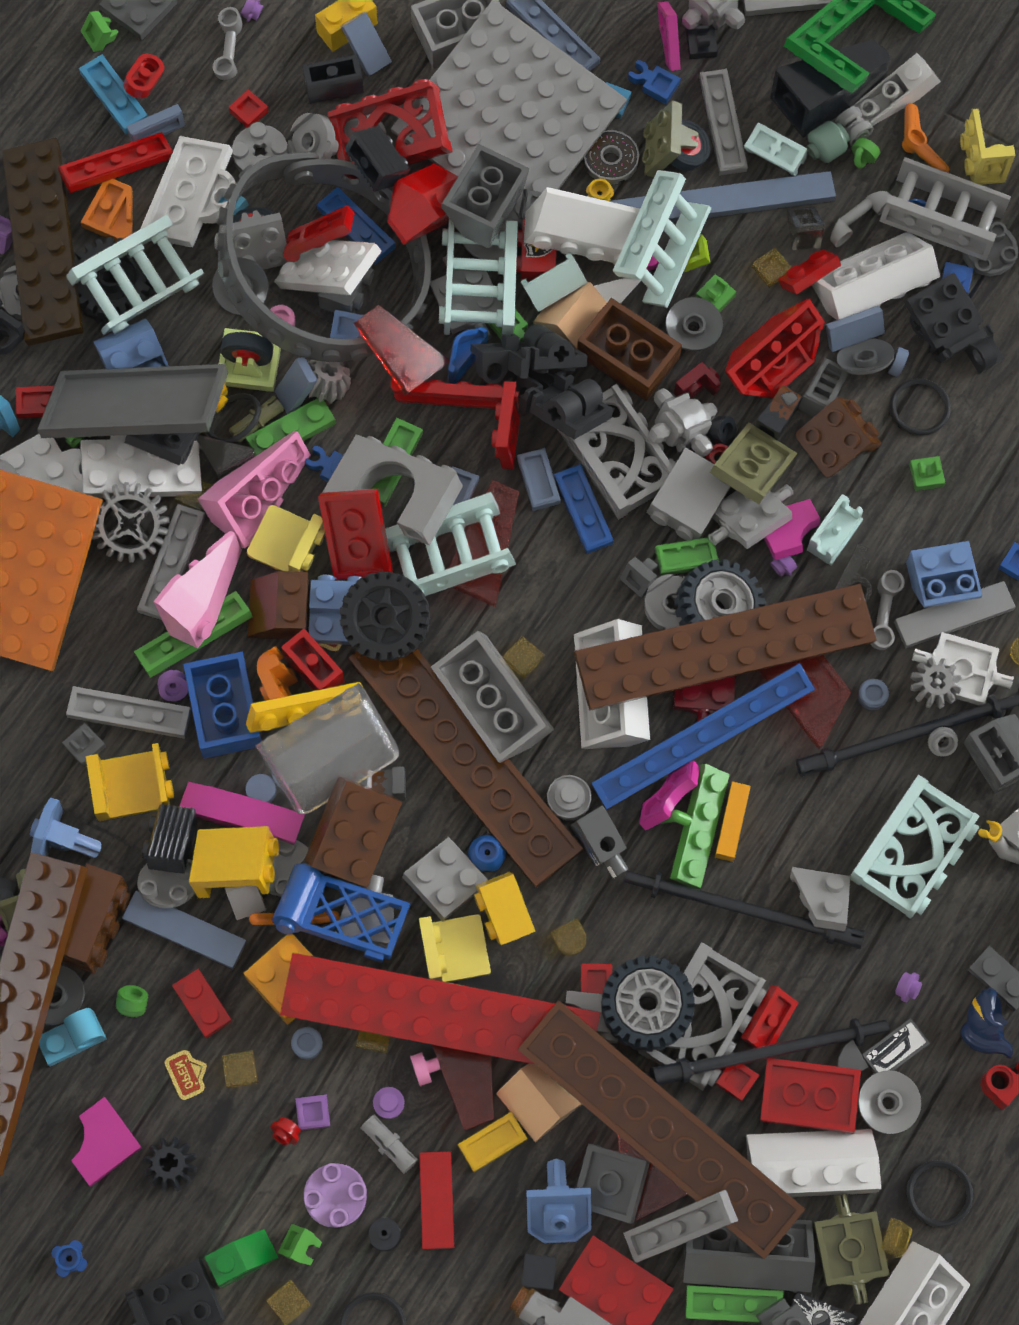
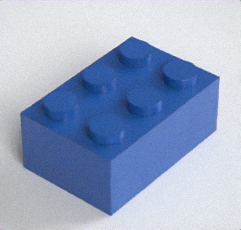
M243 651L183 664L203 758L262 747L260 731L250 733L246 726L250 705L254 701Z

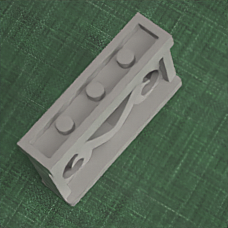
M615 384L603 392L602 402L607 405L616 406L620 411L619 417H612L575 440L566 436L563 432H559L619 520L628 515V512L654 498L676 463L672 458L668 460L663 452L662 442H652L648 436V423L645 417L640 412L636 413L632 407L633 402L626 390L621 391L619 386ZM596 434H599L600 446L591 447L589 441L593 439L597 441ZM606 434L619 436L634 442V458L630 468L617 461L603 463L600 461L599 458L606 449ZM646 449L650 456L644 458V453ZM654 465L659 468L662 476L657 482L649 483L638 477L639 473L646 477L654 476V474L648 471V467ZM618 469L625 473L626 476L624 478L619 472V477L615 479L611 477L610 471ZM634 483L644 489L628 499L624 496Z
M701 942L684 973L692 988L700 985L703 988V992L707 987L710 988L711 991L702 997L694 995L695 1005L706 1003L715 997L720 1012L721 1028L705 1035L690 1037L692 1031L690 1023L684 1037L679 1038L671 1046H667L680 1049L678 1059L685 1058L686 1049H693L692 1058L694 1062L697 1061V1056L700 1054L705 1055L707 1059L731 1054L737 1045L732 1041L737 1031L744 1033L752 1019L751 1016L747 1015L752 1004L758 1007L767 993L762 988L766 982L765 979L749 972ZM706 960L729 972V974L719 981L705 965ZM740 980L746 984L748 994L743 1000L738 1001L734 998V992L739 990V988H731L725 993L723 986L729 981ZM731 1009H742L732 1026ZM725 1039L715 1056L713 1049L709 1045ZM657 1050L652 1052L638 1051L642 1056L653 1060L661 1066L676 1062ZM717 1069L695 1074L690 1079V1083L702 1091L706 1084L713 1087L721 1070Z

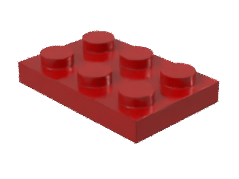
M378 489L321 493L318 499L335 580L347 579L349 576L366 577L371 573L393 572Z
M767 1058L760 1122L854 1134L861 1070Z
M592 1236L558 1291L568 1298L572 1297L612 1325H652L673 1288L595 1236Z

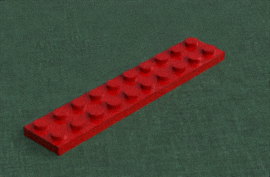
M292 953L280 1015L534 1064L518 1048L556 1003ZM565 1005L597 1032L601 1012Z

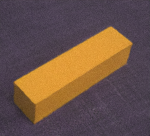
M732 782L730 786L715 858L731 862L735 859L751 787L749 785Z

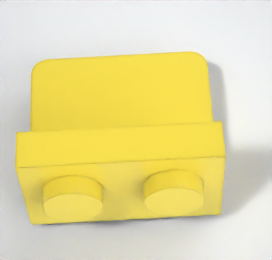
M275 505L269 506L247 549L248 557L278 571H308L314 559V555H312L315 545L320 546L325 537L322 517L313 514L311 520L308 521Z

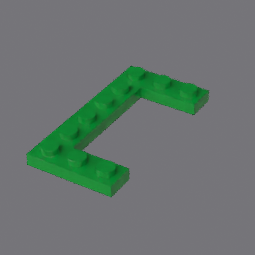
M832 0L787 38L784 47L852 94L866 82L870 73L828 44L874 4H877L886 13L893 15L906 24L909 29L919 34L933 22L936 13L917 0Z

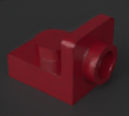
M701 362L676 382L674 394L678 397L689 393V396L692 398L702 390L704 385L714 396L719 392L721 385L720 377L713 368H707Z

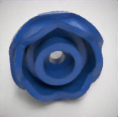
M481 835L475 838L468 849L469 859L480 871L493 872L498 870L507 855L503 846L493 835ZM486 850H488V851H490V854H489V855H485L484 852H485Z

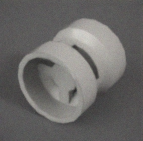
M858 106L846 109L835 120V123L839 122L847 131L851 146L857 138L867 139L874 130L869 121H864L862 118L863 114Z

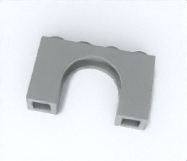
M356 434L322 493L367 490L387 476H407L415 482L414 492L397 524L404 536L430 546L463 487L457 472L447 465L440 467L432 464L424 456H411L398 446H385L372 436L365 438Z

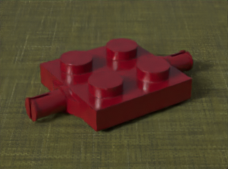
M735 676L673 691V710L689 711L697 714V722L734 701Z

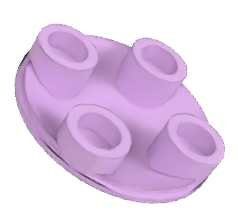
M329 1163L315 1170L307 1180L304 1188V1203L310 1216L319 1224L332 1228L343 1227L354 1222L364 1210L367 1200L366 1185L360 1174L350 1166L340 1163Z

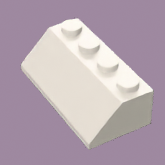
M547 187L525 213L524 243L532 244L540 249L550 248L559 250L563 254L571 253V255L586 256L593 261H608L615 265L640 209Z
M905 232L840 261V267L812 284L827 313L836 320L878 305L880 307L881 303L890 299L901 298L906 292L914 288L928 286L932 280L940 277L933 246L915 235Z
M616 619L574 634L575 651L642 635V625ZM576 663L581 748L629 747L650 740L647 697L589 711Z
M872 1129L855 1130L854 1134L836 1131L746 1135L748 1161L791 1197L877 1193L881 1190L879 1156Z
M912 1241L859 1325H946L970 1284L940 1254Z

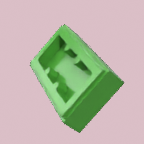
M708 537L655 546L660 576L691 572L705 562L708 563L711 560L718 559L716 547L709 541Z

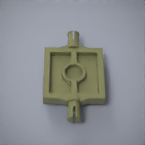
M840 1194L835 1195L838 1215L828 1220L813 1223L825 1287L840 1284L852 1286L855 1304L869 1303L865 1283L875 1278L890 1275L877 1211L863 1214L850 1212L847 1194H842L841 1197Z

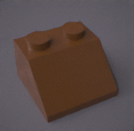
M277 571L251 580L249 610L253 617L248 621V638L292 639L303 629L308 632L310 596L308 572Z

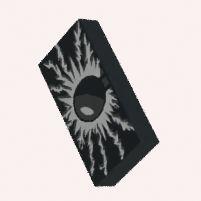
M800 1292L795 1293L791 1304L793 1306L798 1303L811 1325H854L857 1318L854 1314Z

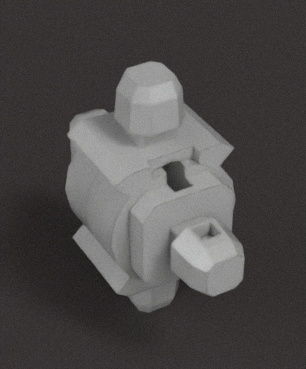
M689 0V10L682 17V24L687 29H693L702 24L708 25V27L713 25L715 30H717L725 23L731 28L739 29L745 23L744 15L738 10V0Z
M664 388L658 390L654 395V401L660 411L655 419V425L648 433L652 442L661 443L665 441L668 446H676L677 453L682 452L686 447L688 449L692 448L701 457L710 454L713 447L706 434L712 425L711 420L718 412L716 406L713 403L706 402L701 404L698 399H690L689 393L675 398Z

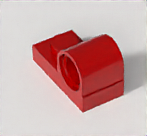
M1019 1062L1014 1067L1018 1071L1017 1074L1005 1065H996L989 1069L981 1078L980 1085L982 1091L1001 1110L1005 1109L1019 1094ZM992 1075H999L1004 1079V1089H997L992 1085Z

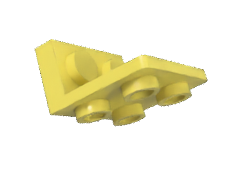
M972 109L969 119L965 121V132L960 136L962 151L966 150L967 155L965 159V173L970 175L971 182L979 185L1005 183L1015 158L1014 145L1004 146L996 144L985 148L979 109Z
M479 914L444 920L443 922H432L431 916L419 918L429 979L453 982L490 975L491 969L481 916Z

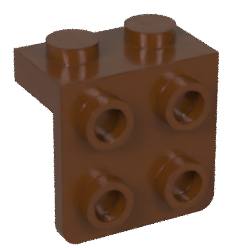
M835 398L796 432L797 440L826 477L834 476L864 450L874 451L882 444L877 438L879 432L870 422L866 423L860 416L862 413L861 408L852 399Z

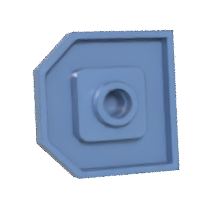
M50 798L43 809L40 819L35 818L30 831V836L33 837L31 852L48 856L51 847L63 851L73 850L96 858L102 848L101 842L78 833L79 829L61 823L63 808L60 801Z
M553 1159L547 1163V1188L545 1190H526L528 1233L543 1243L576 1242L591 1230V1188H569L566 1181L565 1162Z

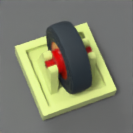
M225 328L219 364H225L228 371L225 386L274 392L281 348L261 336L258 332Z

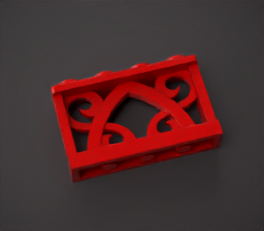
M428 79L417 80L413 82V86L406 88H391L384 95L365 96L358 103L339 104L335 110L328 112V118L334 127L335 139L339 144L336 153L338 160L351 162L348 152H345V147L350 139L344 130L348 121L358 118V126L350 127L352 131L358 132L369 127H376L386 114L394 115L409 125L400 132L395 144L396 150L400 156L406 158L408 165L453 152L451 141L448 139L440 98V88ZM427 98L429 110L424 117L418 120L416 117L422 113L423 105L421 104L419 108L415 109L413 103L415 100ZM431 119L433 120L435 137H431L424 126ZM407 135L413 137L414 142L412 144H405ZM345 174L350 179H359L355 175Z

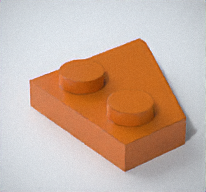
M115 179L102 182L80 222L82 228L106 238L113 237L115 242L118 241V238L124 239L133 234L132 187Z

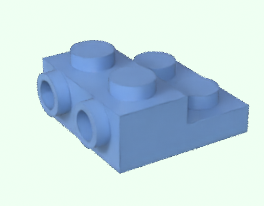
M320 575L318 580H311L309 634L318 644L350 645L340 625V607L343 605L344 595L346 596L349 592L348 589L351 585L356 584V581L361 576H349L347 581H335V577L332 575Z

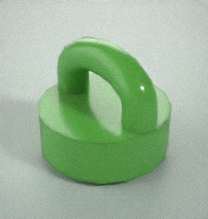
M857 138L851 147L854 154V164L859 169L864 168L867 163H874L880 155L878 146L866 138Z
M133 985L120 988L116 998L117 1011L127 1017L142 1016L147 1007L148 993L141 987Z

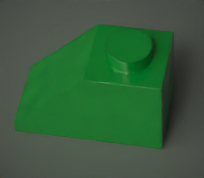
M265 1229L235 1240L204 1258L218 1286L223 1289L279 1257Z

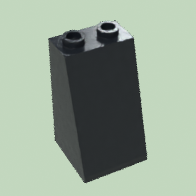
M874 39L837 50L870 73L866 82L852 94L846 89L841 88L826 75L818 72L813 66L801 60L776 69L770 98L802 138L808 136L810 131L826 121L833 120L850 108L886 78L891 59L888 51L883 46H879Z

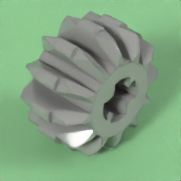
M310 359L308 364L316 376L317 382L309 392V398L317 397L319 403L325 399L330 404L335 399L341 400L351 384V378L349 377L350 369L343 367V362H326Z
M932 657L927 660V666L920 662L917 665L919 673L913 672L910 678L918 683L912 684L910 690L920 691L915 698L917 702L921 701L924 697L927 698V708H930L934 701H936L939 709L944 707L945 701L952 704L955 701L953 694L961 692V687L955 683L960 682L962 677L961 675H952L956 669L954 664L948 669L944 667L946 664L945 658H941L938 665H936ZM931 677H933V680L936 678L940 679L942 682L940 686L933 688L930 685L932 682Z

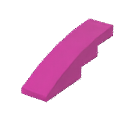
M188 782L180 806L183 808H194L196 817L227 828L268 826L274 838L292 845L296 842L305 814L268 802L193 782Z

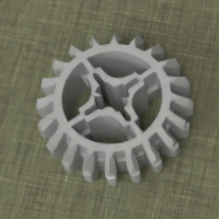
M124 482L123 492L119 491L116 484L112 486L113 496L106 490L102 492L106 502L102 501L95 526L99 530L93 533L92 539L102 537L103 540L98 543L97 547L102 549L108 545L109 549L106 553L108 557H111L114 550L119 552L117 556L118 561L123 560L124 553H129V562H134V553L138 552L140 558L144 560L146 559L144 551L146 548L150 553H156L153 542L161 546L164 544V540L158 534H168V529L160 526V524L169 523V517H160L159 515L167 511L165 505L155 506L161 500L159 495L155 496L152 500L148 498L152 492L151 488L148 487L143 495L139 493L141 489L140 483H136L134 491H129V482ZM133 499L144 505L139 506L135 510H128L123 505H120L118 501ZM111 507L118 519V524L108 533L105 528L104 517L107 510ZM151 511L154 519V528L150 536L147 537L140 526V521ZM122 516H126L128 519L137 516L134 522L136 530L131 526L121 529L122 524H124ZM128 534L139 540L140 543L124 545L118 543L115 539Z

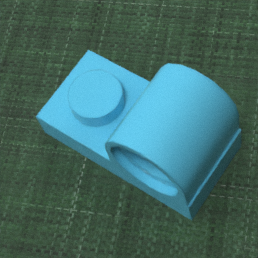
M85 1008L66 1017L64 1024L43 1033L39 1046L47 1064L51 1067L107 1040L95 1012L91 1008Z

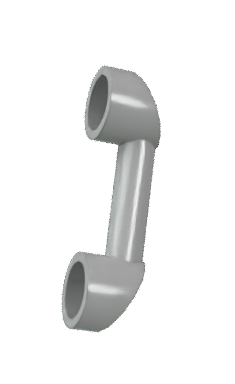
M233 7L224 8L218 15V21L225 33L223 56L214 61L213 71L216 77L221 80L231 79L238 72L234 63L236 36L241 32L243 23L239 11Z
M878 191L867 196L866 199L837 220L831 233L830 241L836 247L844 244L853 233L848 226L871 208L878 215H881L888 196L891 194L887 191Z
M895 570L885 572L877 584L878 593L881 595L876 626L874 628L877 641L870 645L878 650L889 648L895 638L894 632L888 627L892 599L902 590L905 583L902 574Z

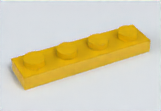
M360 682L252 703L246 726L250 733L287 725H296L316 719H325L340 714H350L359 711L365 690Z

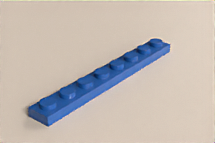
M799 663L592 782L591 785L605 809H608L810 693L815 688Z

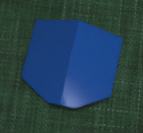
M480 327L463 331L454 338L448 368L449 384H457L476 361V355L470 352L471 344H488V330L486 328Z

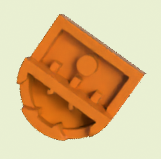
M277 647L264 652L257 662V673L263 684L260 687V691L265 701L292 696L288 687L298 682L293 670L288 667L286 668L284 663L279 661L283 658V654Z

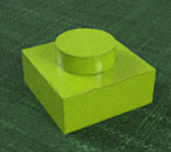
M703 234L699 235L684 272L710 263L707 240Z

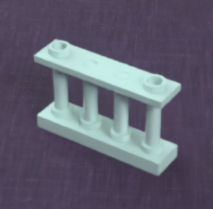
M657 170L613 268V272L618 277L641 280L648 287L642 300L644 304L668 308L711 211L709 205L687 202L681 196L680 192L686 180L681 173ZM674 205L681 212L676 226L668 219ZM663 230L670 237L665 250L657 244ZM652 256L659 262L653 276L646 269Z
M167 214L73 267L66 275L72 286L80 281L83 285H87L110 321L101 329L103 335L110 331H113L114 334L121 332L129 326L127 321L183 289L187 293L199 285L197 280L204 274L203 270L199 269L190 275L167 239V231L173 225ZM151 240L154 244H158L180 279L179 282L166 288L143 251L145 249L143 245ZM127 254L130 258L134 257L157 293L144 302L120 266V258ZM103 268L106 271L110 270L133 306L132 309L122 315L118 314L96 279V272Z
M449 218L448 228H443L442 246H447L445 306H439V324H444V335H450L451 321L494 323L496 327H502L501 336L502 334L507 336L513 334L515 323L518 221H506L505 231H500L491 244L504 249V257H499V260L453 258L454 243H477L463 237L460 232H454V224ZM453 269L498 271V274L503 275V283H498V286L452 284ZM452 295L497 297V300L502 301V309H497V312L451 310Z
M491 492L452 505L430 546L425 544L434 573L429 576L417 579L408 548L419 541L404 536L398 524L385 529L389 551H397L403 575L413 581L425 596L491 573H502L509 567L516 565L509 548L500 549L492 523L493 516L499 515L500 511ZM480 522L489 555L473 560L464 528L467 525ZM452 532L462 564L445 570L436 538L441 534Z

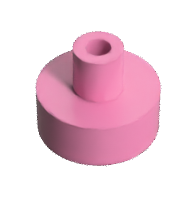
M422 1052L410 1056L419 1086L431 1083L429 1073L441 1069L437 1057L425 1061Z

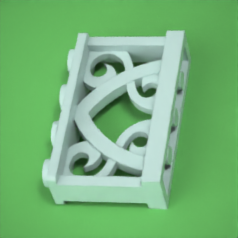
M919 774L850 876V880L858 885L861 884L906 914L910 919L916 912L922 915L931 901L926 896L932 887L938 890L947 877L943 870L948 863L953 866L963 853L959 846L964 839L970 842L979 829V826L975 824L979 818L978 814L971 812L930 785L929 781ZM920 794H923L942 808L933 814L927 804L919 797ZM946 814L954 815L960 822V830L955 834H950L946 828L952 822L945 821L938 825L937 819ZM914 817L916 824L922 818L924 823L916 828H911L907 824V818ZM927 829L932 844V859L919 864L902 865L904 852L900 842L893 836L895 831L903 835H916ZM943 842L954 843L944 857ZM893 849L896 851V865H891L893 858H886V850ZM936 870L928 883L925 884L921 875ZM868 871L891 877L889 888L867 874ZM904 877L903 888L908 891L907 886L909 883L916 884L918 887L916 896L908 899L901 897L896 889L897 878Z

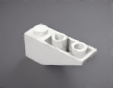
M916 53L852 106H858L863 114L862 118L864 121H869L874 126L905 108L906 104L919 100L941 81L926 61Z

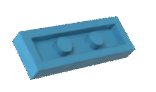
M103 54L79 68L82 77L125 134H128V125L148 117V114L136 98L125 91L123 87L124 82Z

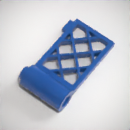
M296 864L289 876L272 921L276 925V929L281 933L291 935L302 931L364 951V957L382 963L384 958L390 960L410 908V903L322 875L317 869L309 865ZM328 886L339 890L342 898L327 903L323 896L325 887ZM359 897L367 899L371 907L357 913L351 901ZM346 903L351 916L337 921L331 909ZM387 907L401 910L398 918L387 923L380 910ZM324 912L327 913L332 923L323 928L311 924L314 916ZM375 913L381 925L366 931L360 919ZM355 921L361 934L354 937L344 935L340 927ZM385 931L390 940L387 949L374 945L370 937Z

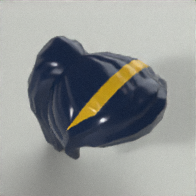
M992 987L982 989L981 993L973 999L969 1006L967 1022L960 1030L961 1037L975 1051L984 1054H1004L1010 1059L1013 1055V1045L1006 1040L1003 1034V1026L1008 1021L1001 1014L1002 1005L1000 998L996 996L997 992Z

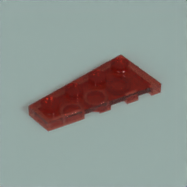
M492 480L486 493H492L500 511L499 515L493 516L492 523L500 549L504 550L509 546L519 491ZM480 522L470 524L465 535L472 559L475 560L489 555ZM458 550L449 568L462 564ZM503 572L491 573L451 588L496 607Z

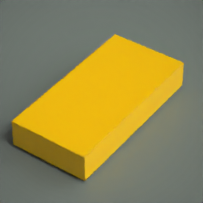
M512 1112L459 1143L458 1147L475 1173L525 1142L528 1138Z

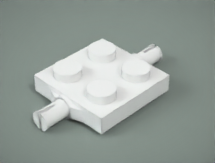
M944 632L940 634L937 648L933 653L915 648L912 661L927 664V660L932 657L936 665H938L941 658H945L946 664L944 667L947 669L954 664L956 669L952 675H961L962 677L960 682L955 683L961 687L959 694H953L955 699L979 706L985 704L988 690L993 684L1010 689L1014 679L1013 676L997 673L996 660L999 648ZM931 677L932 682L930 685L933 688L940 686L941 680L938 678L933 680V677Z

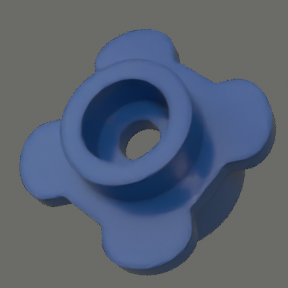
M73 1240L70 1245L53 1248L51 1254L58 1266L56 1272L59 1276L66 1277L70 1272L76 1270L81 1272L86 1269L87 1260L82 1256L81 1250L83 1245L81 1242ZM72 1256V1261L68 1262L67 1257Z

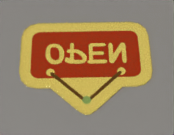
M187 1050L180 1051L165 1060V1066L181 1099H189L204 1091L205 1087L202 1079L207 1067L204 1062L192 1058Z

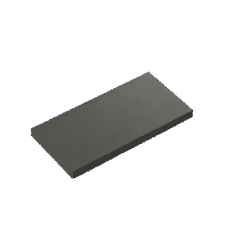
M225 364L60 371L37 430L41 438L209 432L228 371Z

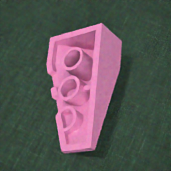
M293 431L217 481L198 500L211 522L225 534L229 531L234 532L240 547L246 548L250 545L268 507L271 505L280 507L284 500L281 497L289 484L295 482L305 465L306 458L308 459L311 454L298 431Z
M229 531L209 547L206 557L201 561H192L189 564V571L183 576L175 575L154 600V604L170 636L199 648L202 642L211 635L242 551L234 532Z

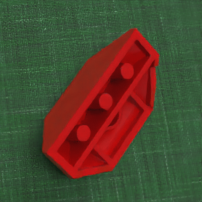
M432 164L394 183L387 222L403 244L409 243L449 223V217L441 208V205L457 180V175L436 164Z
M806 299L772 316L731 353L725 372L740 394L774 398L782 385L787 387L814 363L820 341V333L823 330L825 321L811 300Z

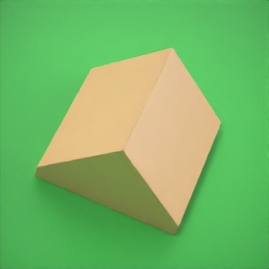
M588 282L544 308L533 321V324L545 326L569 341L577 349L578 339L607 302L593 284Z
M531 1063L522 1067L496 1093L535 1143L582 1105L536 1064Z

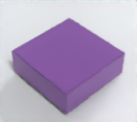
M327 1094L295 1098L298 1127L301 1131L330 1127Z

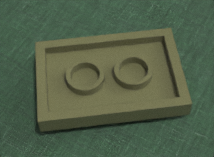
M748 422L714 464L710 473L721 482L742 493L746 498L760 504L793 462L797 453Z

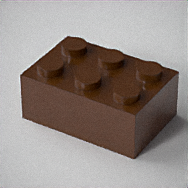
M613 298L609 299L577 342V349L587 355V362L646 401L680 359L682 348L681 343Z
M339 775L304 861L313 868L367 888L402 802L391 795Z
M86 864L85 867H88L62 963L95 974L97 968H102L106 961L108 950H105L109 938L114 939L119 928L117 918L121 910H126L131 893H128L129 888L121 875Z

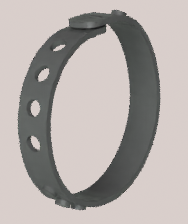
M314 152L289 153L268 157L253 166H247L239 174L240 179L236 185L234 183L230 184L223 197L228 200L225 208H219L216 224H220L219 232L215 235V250H218V272L220 277H222L229 299L237 311L261 336L279 348L307 359L345 362L350 360L358 361L377 352L383 353L389 350L399 337L402 340L405 339L414 329L411 325L414 317L420 320L427 307V304L423 302L427 295L431 278V256L426 234L406 243L414 278L413 298L408 314L400 322L380 333L354 339L326 338L311 334L292 326L269 310L254 294L245 280L237 261L233 242V215L236 201L248 189L263 181L284 178V181L291 185L314 183L337 185L369 199L387 216L390 213L394 186L381 190L389 198V200L385 199L378 191H373V188L370 187V184L367 183L366 178H364L354 163L338 159H319L318 154ZM345 174L355 175L359 179H350Z

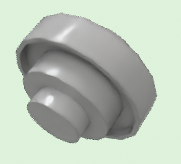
M564 775L555 779L547 792L548 807L556 817L566 821L582 817L588 811L591 804V790L587 783L577 776Z

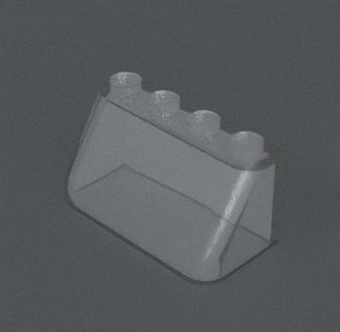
M360 683L346 689L340 695L321 704L315 710L293 721L287 727L255 745L277 788L298 814L310 813L327 803L339 775L360 783L394 762L399 756V748Z

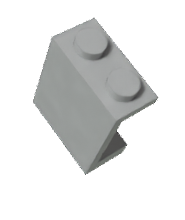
M685 447L646 513L651 515V519L662 526L668 525L676 530L677 535L684 540L699 539L730 486L721 482L710 473L714 466L713 463Z

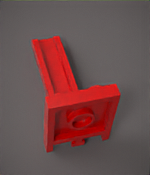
M412 378L391 380V389L397 402L496 409L495 418L499 420L498 430L493 429L492 447H495V457L499 458L502 469L514 470L521 414L518 412L520 396L519 392H516V382L504 381V386L502 387L498 384L479 386L465 381L449 384L441 380H429L428 382H420Z

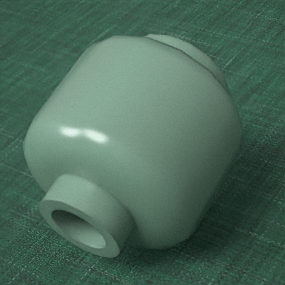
M826 121L810 131L808 134L809 145L806 148L814 160L819 159L824 163H830L847 151V142L850 141V138L845 128L839 122Z

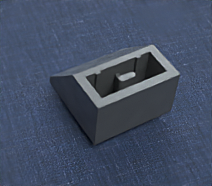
M1015 714L995 719L969 733L963 744L995 794L1019 781V719Z

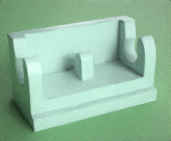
M757 123L744 145L746 151L753 152L788 171L792 176L797 175L800 164H804L807 159V148L760 123Z
M571 253L565 255L566 261L534 280L527 282L525 278L521 281L538 312L588 283Z
M842 494L810 539L807 551L832 566L863 521V518H861L863 509L860 506L856 509L850 507L849 498Z

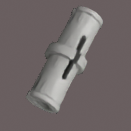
M375 1114L361 1126L360 1129L379 1147L378 1151L382 1155L386 1154L403 1174L410 1170L418 1161L399 1141L400 1136L388 1130Z

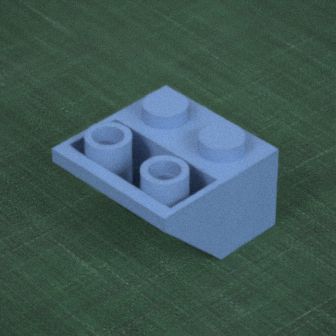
M147 319L134 323L117 334L111 333L93 341L105 369L169 366L156 334Z
M969 541L912 550L910 552L906 565L912 590L923 608L982 598L983 595Z

